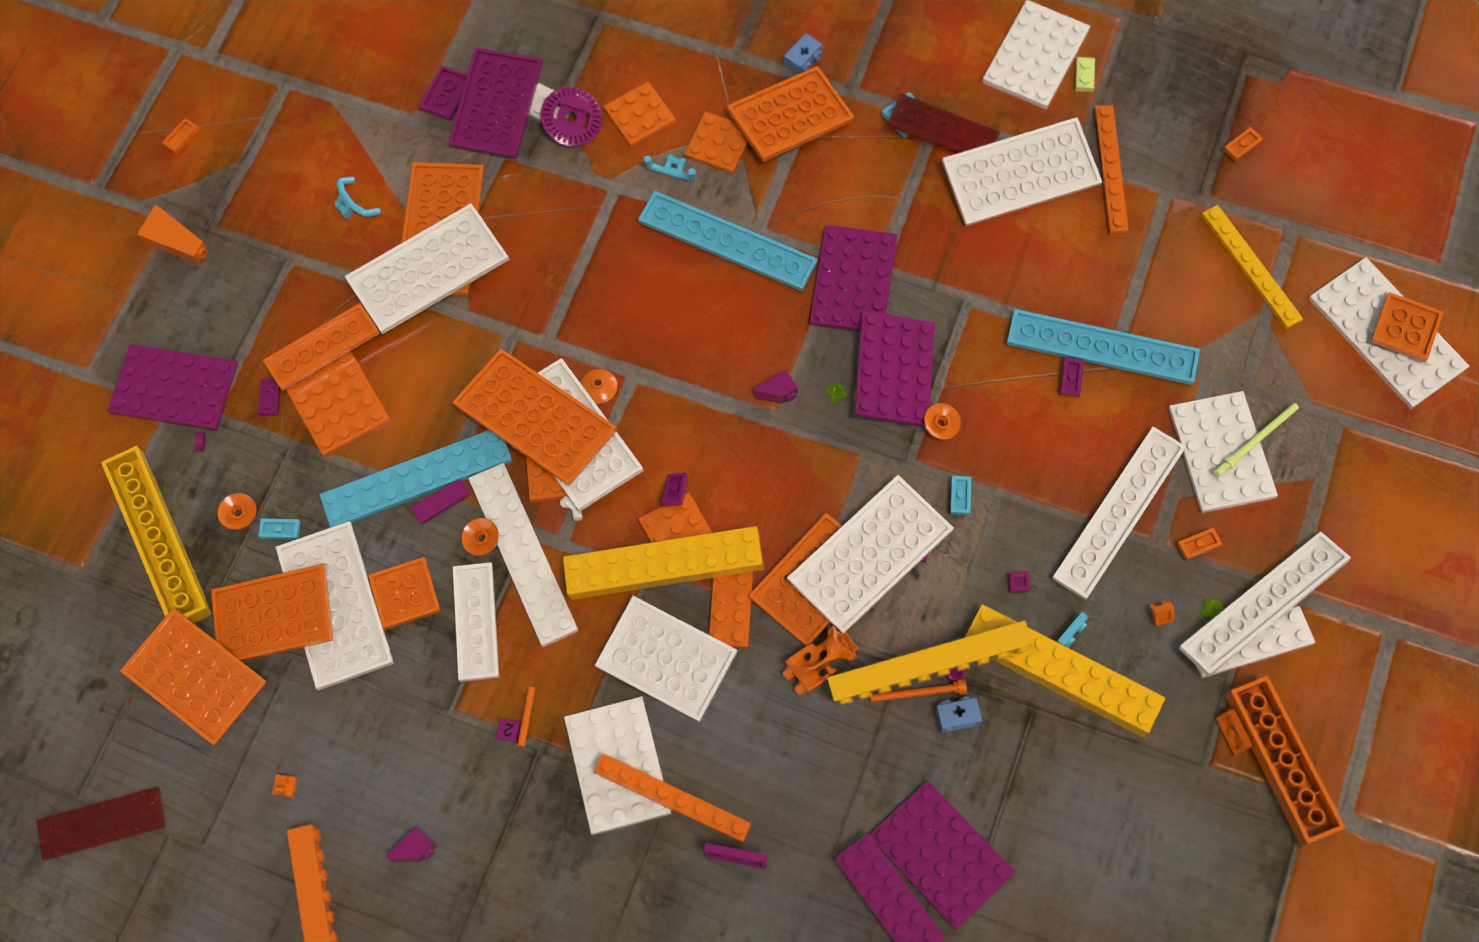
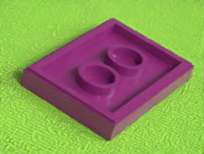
M441 65L419 105V110L452 121L458 110L468 74Z
M705 843L704 852L707 858L767 869L768 855Z

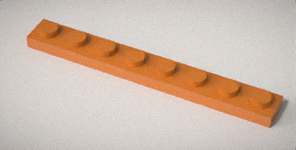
M1113 105L1095 106L1094 112L1109 235L1128 234L1129 228Z
M602 753L594 769V774L740 843H743L750 828V822Z

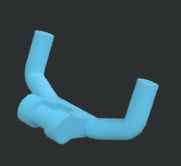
M669 154L665 166H660L652 163L650 156L644 157L645 165L650 170L687 181L696 180L694 168H690L688 173L683 172L687 159L675 158L674 155ZM672 165H677V169L672 168Z
M344 177L337 180L336 185L339 197L334 206L337 210L341 211V215L345 219L350 218L353 211L365 217L381 214L379 208L368 210L362 208L347 194L344 185L353 184L355 182L354 177Z

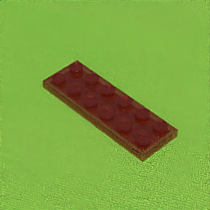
M902 93L899 94L887 124L890 128L956 154L997 141L1000 133Z
M159 787L37 820L41 858L44 861L166 827Z

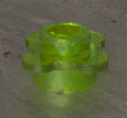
M840 383L833 384L825 390V394L830 397L832 404L847 398V393L844 392Z
M1208 598L1204 602L1205 608L1202 610V615L1215 618L1224 609V604Z

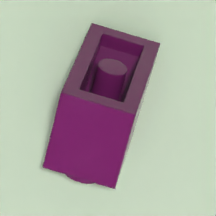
M786 370L754 387L756 399L783 404L786 401L790 402L798 395V387Z
M416 826L386 857L391 862H422L424 859L428 860L434 854L436 846Z

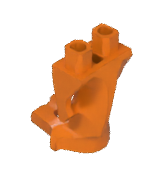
M832 626L827 632L829 636L823 643L818 646L810 644L787 659L786 664L788 666L782 674L789 681L794 677L798 678L800 682L794 686V690L798 695L816 691L827 682L828 677L833 676L837 672L836 668L833 669L830 666L835 661L841 658L848 661L857 658L855 653L859 648L851 640L848 632L842 634ZM823 650L827 652V656L824 660L821 659ZM810 653V660H805L806 654ZM825 668L827 673L824 676H819V671Z

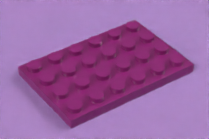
M475 47L448 145L454 148L517 159L543 60L541 58Z
M825 225L810 317L811 326L860 332L861 312L863 310L886 314L898 234Z
M865 310L861 312L854 416L925 427L924 415L930 407L935 322Z
M129 344L107 411L114 415L217 431L238 363L234 360Z
M929 781L925 782L870 834V837L883 854L955 931L1016 873Z

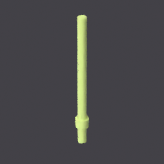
M1296 403L1289 406L1236 453L1225 458L1223 464L1214 470V474L1219 477L1228 469H1232L1237 465L1239 459L1296 412L1299 406Z

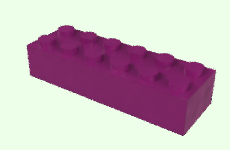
M869 834L835 858L834 863L892 942H943L946 937Z

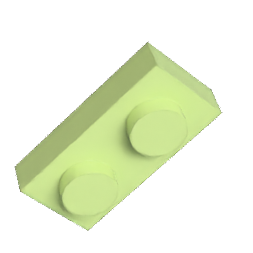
M1077 57L1075 91L1093 92L1095 58Z

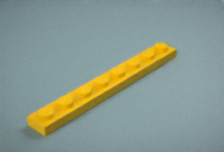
M1216 205L1203 212L1201 217L1285 330L1302 322V316L1221 208Z

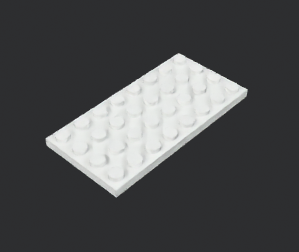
M1078 117L942 158V164L965 226L1102 184Z
M469 204L349 273L345 278L381 334H384L507 262L509 257L474 206Z
M1365 257L1312 294L1308 300L1411 410L1467 370L1469 365L1438 332L1426 362L1370 342L1388 292L1404 296Z
M562 358L538 372V374L606 419ZM616 432L570 486L555 476L554 478L580 512L644 470Z
M897 475L788 576L787 580L839 632L844 634L947 537L954 527Z
M349 521L276 546L283 573L319 564L325 565L333 641L304 647L316 689L319 691L394 664L352 523Z

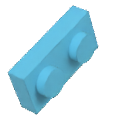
M952 476L950 514L970 516L971 477Z
M261 518L258 537L260 539L297 540L299 539L301 521L299 519Z
M1081 612L1057 643L1069 648L1075 641L1073 636L1077 632L1081 634L1088 624L1085 622L1088 616Z

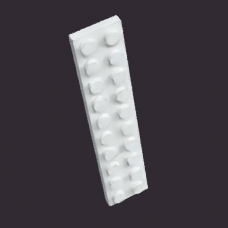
M1152 427L1058 568L1052 580L1086 601L1185 450V445Z
M504 463L469 477V481L486 519L491 520L498 528L499 540L497 545L542 647L578 632V628Z
M1320 531L1180 645L1179 650L1210 677L1348 563L1351 557Z

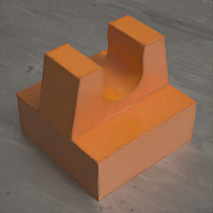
M1164 600L1161 601V605H1150L1153 623L1156 627L1175 621L1174 606L1171 602L1167 603Z
M276 774L272 795L294 798L298 778Z

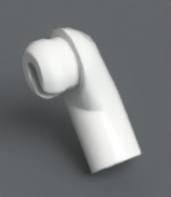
M564 496L560 500V505L572 510L574 521L582 520V511L579 512L569 497Z

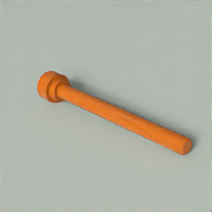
M963 678L957 679L956 682L948 685L892 691L883 694L876 693L872 694L873 696L870 697V701L878 702L949 692L966 695V680Z

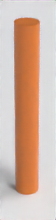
M528 687L517 742L518 747H525L536 689L534 687Z

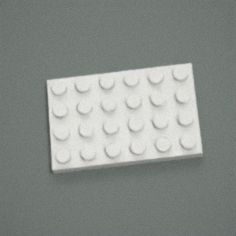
M1026 0L983 77L982 83L1047 110L1089 32L1090 26Z
M1243 391L1169 406V413L1178 441L1186 446L1182 454L1201 513L1277 498L1278 494L1260 442L1239 459L1237 465L1232 469H1228L1219 477L1214 474V470L1223 464L1225 458L1229 455L1232 456L1257 435Z
M633 596L595 666L700 722L738 650Z
M643 697L564 717L591 835L671 815L670 809L593 773L602 753L663 781Z

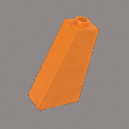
M154 205L137 233L143 243L198 265L207 255L208 249L203 241L157 205Z

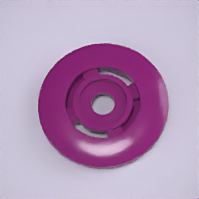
M563 87L554 90L546 97L541 107L540 118L545 132L550 138L561 145L568 147L585 145L597 136L601 128L602 114L597 101L589 93L579 88ZM560 105V109L557 113V119H555L554 111L556 107ZM567 113H574L576 120L574 122L568 121L566 119ZM585 115H587L588 124L586 128H582L585 122Z

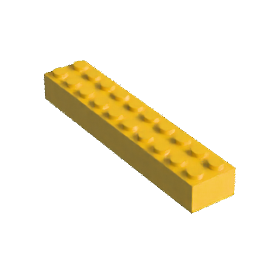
M135 446L102 461L101 464L165 617L172 608L178 610L193 623L213 615L145 454L138 446Z
M757 526L563 557L567 595L571 600L764 570Z
M982 604L965 638L1018 622ZM1028 628L1032 647H1029L1028 652L1017 655L1015 651L1009 653L1010 656L1001 660H997V657L991 658V660L1142 738L1149 734L1165 701V697Z
M1024 620L828 677V682L834 701L845 705L852 703V698L859 697L861 700L872 697V693L879 691L880 694L892 691L891 687L897 685L899 688L911 686V681L918 680L921 683L931 680L930 676L935 674L942 677L951 674L950 670L956 668L958 672L969 669V665L977 663L980 666L990 663L989 659L997 657V660L1008 658L1010 656L1009 653L1015 651L1017 655L1028 652L1029 647H1032V641L1026 621Z

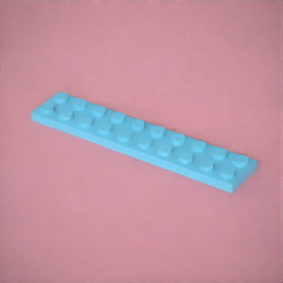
M657 191L653 192L638 219V222L642 225L801 292L818 263V259Z
M1018 309L1014 310L1007 345L1065 358L1084 360V362L1188 385L1194 384L1200 349Z
M488 430L319 495L331 528L349 521L353 523L445 488L460 478L462 481L499 464L504 463L505 465L513 462L506 442Z

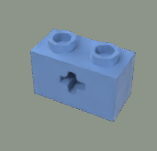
M806 33L784 55V66L796 75L810 70L812 64L815 61H819L823 55L822 43Z
M970 696L962 697L959 701L952 703L951 700L942 701L935 710L941 733L977 727L982 723L977 698L971 699ZM956 710H958L959 713H962L961 717H958V715L955 714Z

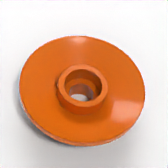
M592 370L581 380V385L595 404H603L610 401L617 392L616 378L607 370ZM601 382V385L596 386L595 383Z
M938 403L929 407L925 412L924 425L928 433L933 437L947 440L953 438L959 432L961 419L958 412L952 406ZM938 421L942 422L943 426H940Z
M235 493L229 495L219 505V521L228 529H243L253 522L257 512L256 504L246 494ZM238 512H242L240 516H236Z
M486 518L472 520L466 525L462 533L463 547L467 552L475 556H483L490 553L496 547L499 540L497 526ZM485 536V539L481 542V537Z

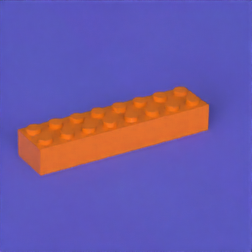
M1265 676L1231 690L1225 697L1231 709H1235L1253 745L1251 749L1301 848L1345 829L1269 677Z

